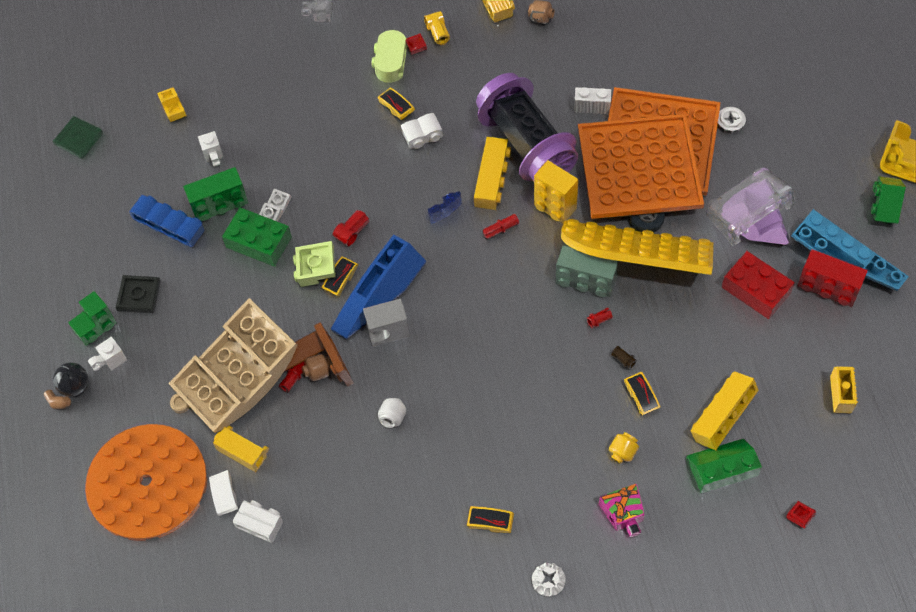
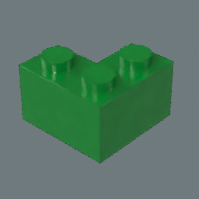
M878 176L877 181H874L872 192H875L877 199L876 204H872L871 214L875 221L899 223L906 189L901 179Z
M95 291L78 302L83 312L68 322L73 332L85 346L95 342L100 335L111 330L117 324L108 306Z

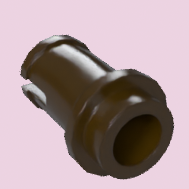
M617 346L612 351L611 356L621 362L625 369H632L637 362L634 355L628 354L620 346Z

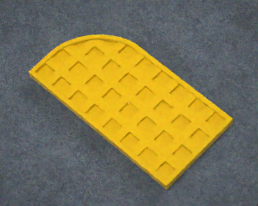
M575 219L565 220L562 226L561 239L571 248L591 256L712 275L714 242H710L708 239L693 240L688 236L673 237L669 233H662L660 235L654 234V232L649 230L640 232L629 227L620 229L614 225L600 226L595 222L580 223Z

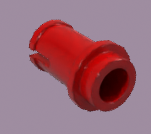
M605 308L596 314H589L587 322L591 328H597L599 324L612 319L613 315L609 308Z

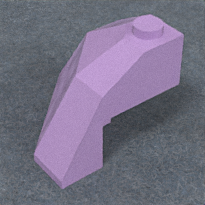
M766 177L736 194L723 206V213L721 215L725 224L729 223L731 229L748 240L784 245L789 243V236L782 223L783 219L778 207L775 208L776 198Z

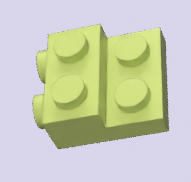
M332 241L295 247L296 255H293L294 265L296 266L294 279L301 287L319 284L320 279L335 277L334 245Z

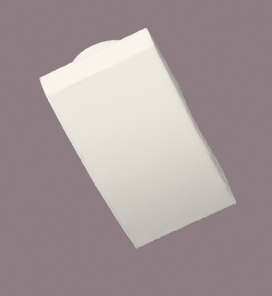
M274 189L268 203H264L259 215L278 222L292 196Z
M226 470L209 477L212 497L218 516L237 510L236 494L232 488L229 471Z

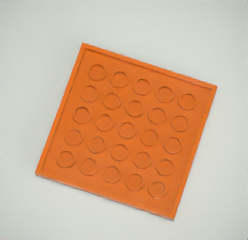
M614 87L608 121L686 114L702 195L707 196L721 102Z
M686 114L578 124L591 219L704 208V200Z

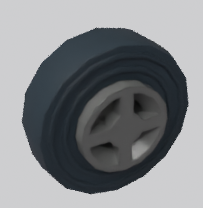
M664 212L631 215V223L637 231L649 230L657 232L664 223Z

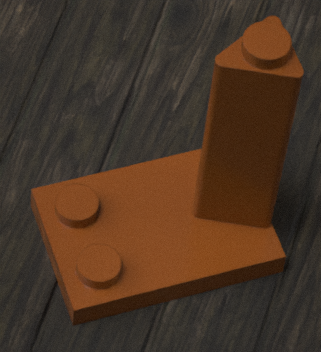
M321 322L314 325L316 331L295 341L297 348L285 371L305 361L307 357L326 350L333 363L330 367L339 382L344 381L347 387L354 384L331 336Z

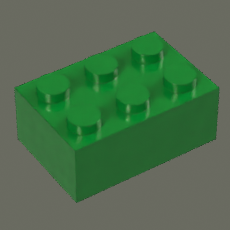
M236 167L183 186L194 216L201 221H206L216 215L225 214L227 211L249 204Z
M240 207L222 235L226 248L275 267L292 236L289 226Z

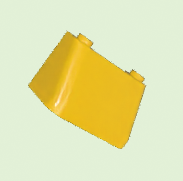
M896 120L883 153L880 168L885 173L916 183V140L909 138L911 127L904 122Z

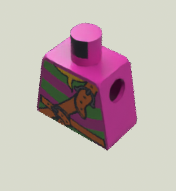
M637 484L600 496L599 505L616 531L626 528L630 537H635L641 533L638 523L643 522L645 514Z

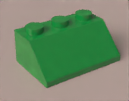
M744 438L720 445L716 451L706 449L686 456L700 493L757 477L762 468L755 449Z

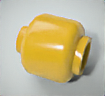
M626 432L617 434L609 446V451L613 454L611 458L621 464L623 461L631 462L639 449L638 440Z

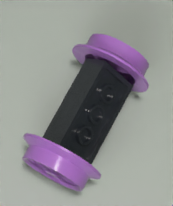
M505 73L489 81L479 92L476 100V105L479 108V122L488 127L497 125L500 127L523 158L519 168V174L523 180L534 181V175L547 160L569 173L578 160V153L575 150L576 138L568 132L557 133L531 99L534 86L528 78L518 77L514 73Z

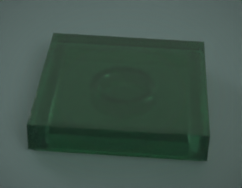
M73 116L52 142L55 146L83 159L101 137L103 131Z

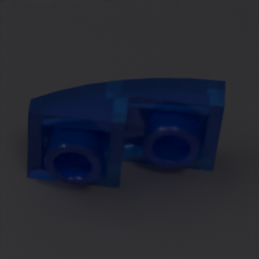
M460 191L449 193L442 197L443 204H436L428 208V217L431 224L446 218L462 204Z

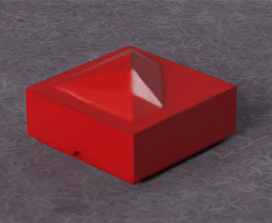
M421 34L406 38V45L411 55L427 50V45Z
M797 501L788 512L787 519L805 529L815 517L816 510Z

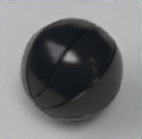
M69 362L57 368L53 376V384L60 394L72 397L81 394L85 390L89 378L86 370L80 364Z

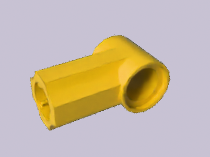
M439 11L424 16L426 28L428 31H431L436 44H446L450 40V35L445 27L442 12Z

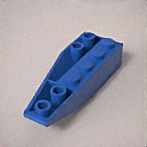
M393 234L354 288L331 327V331L345 339L351 337L367 323L363 308L393 301L406 291L424 267L426 260L409 242Z

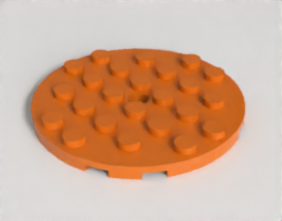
M146 424L129 428L105 443L91 462L85 484L88 506L96 520L106 530L116 536L134 541H146V539L164 537L182 527L198 510L199 503L207 487L206 463L194 441L175 428L159 424ZM143 478H152L149 485H142Z

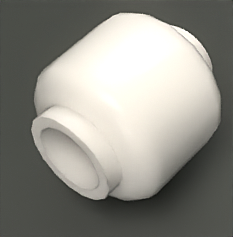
M388 398L383 401L378 411V419L387 428L398 427L406 414V406L400 399Z

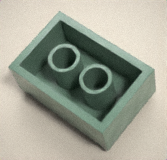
M563 245L556 264L555 283L563 287L576 288L581 292H591L600 297L606 296L610 298L617 278L619 261L591 256Z

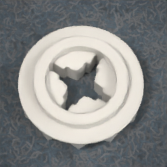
M726 107L719 111V128L722 127L724 131L729 130L733 133L735 130L740 131L744 127L746 117L740 109ZM729 116H731L732 120L734 121L733 124H731L728 120Z
M545 562L537 566L532 574L533 587L543 596L557 595L565 586V574L562 568L558 567L555 563ZM544 574H547L548 576L554 574V577L552 578L554 585L549 581L543 583V581L545 580Z

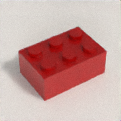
M811 249L797 286L805 291L819 294L823 298L837 301L843 306L853 307L868 270Z
M746 251L724 276L721 288L767 319H770L789 297L795 282Z

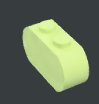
M389 30L381 33L378 36V42L374 44V54L376 55L372 57V68H375L377 78L383 82H396L404 74L407 45L405 35L399 31Z

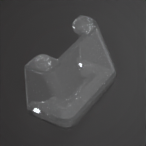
M758 168L754 171L753 175L717 199L710 200L706 205V215L729 243L735 246L741 242L739 236L743 232L744 234L748 233V228L775 209L782 210V206L787 210L795 205V191L769 169Z

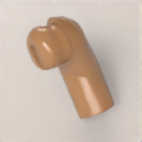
M51 389L43 394L53 409H65L71 405V399L68 396H55Z

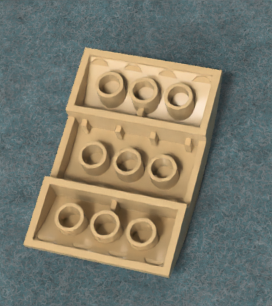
M250 298L222 326L225 331L200 357L195 355L168 383L214 433L238 420L269 392L287 368L297 348V344Z

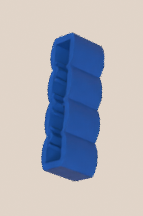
M141 195L129 211L132 219L192 248L205 231L203 223L198 218L187 217V214L183 211L173 210L170 205L159 203L152 196Z

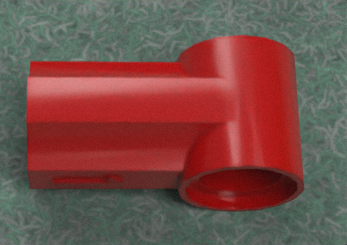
M357 210L345 223H340L333 231V237L346 246H351L357 239L358 233L370 222L369 218L364 212Z

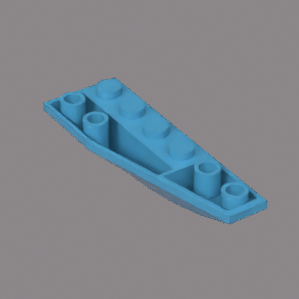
M814 209L791 235V237L809 250H816L868 270L865 278L895 291H898L909 277Z

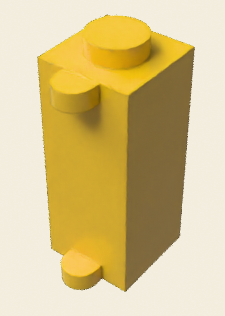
M230 425L219 431L213 442L217 451L255 473L267 458L266 454L269 451V447L264 446L261 448L233 432V427Z

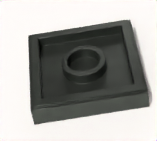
M123 275L115 307L116 310L154 313L161 282L160 278Z

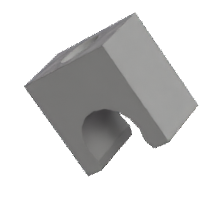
M401 298L363 308L373 347L410 337L407 317Z

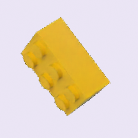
M547 160L534 175V206L539 211L549 214L553 220L564 224V221H567L577 209L578 178Z

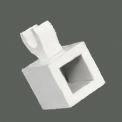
M215 131L198 136L206 162L212 161L214 167L221 165L219 158L224 156Z
M111 336L95 347L99 356H94L88 360L94 371L99 370L105 364L112 371L127 361V358Z

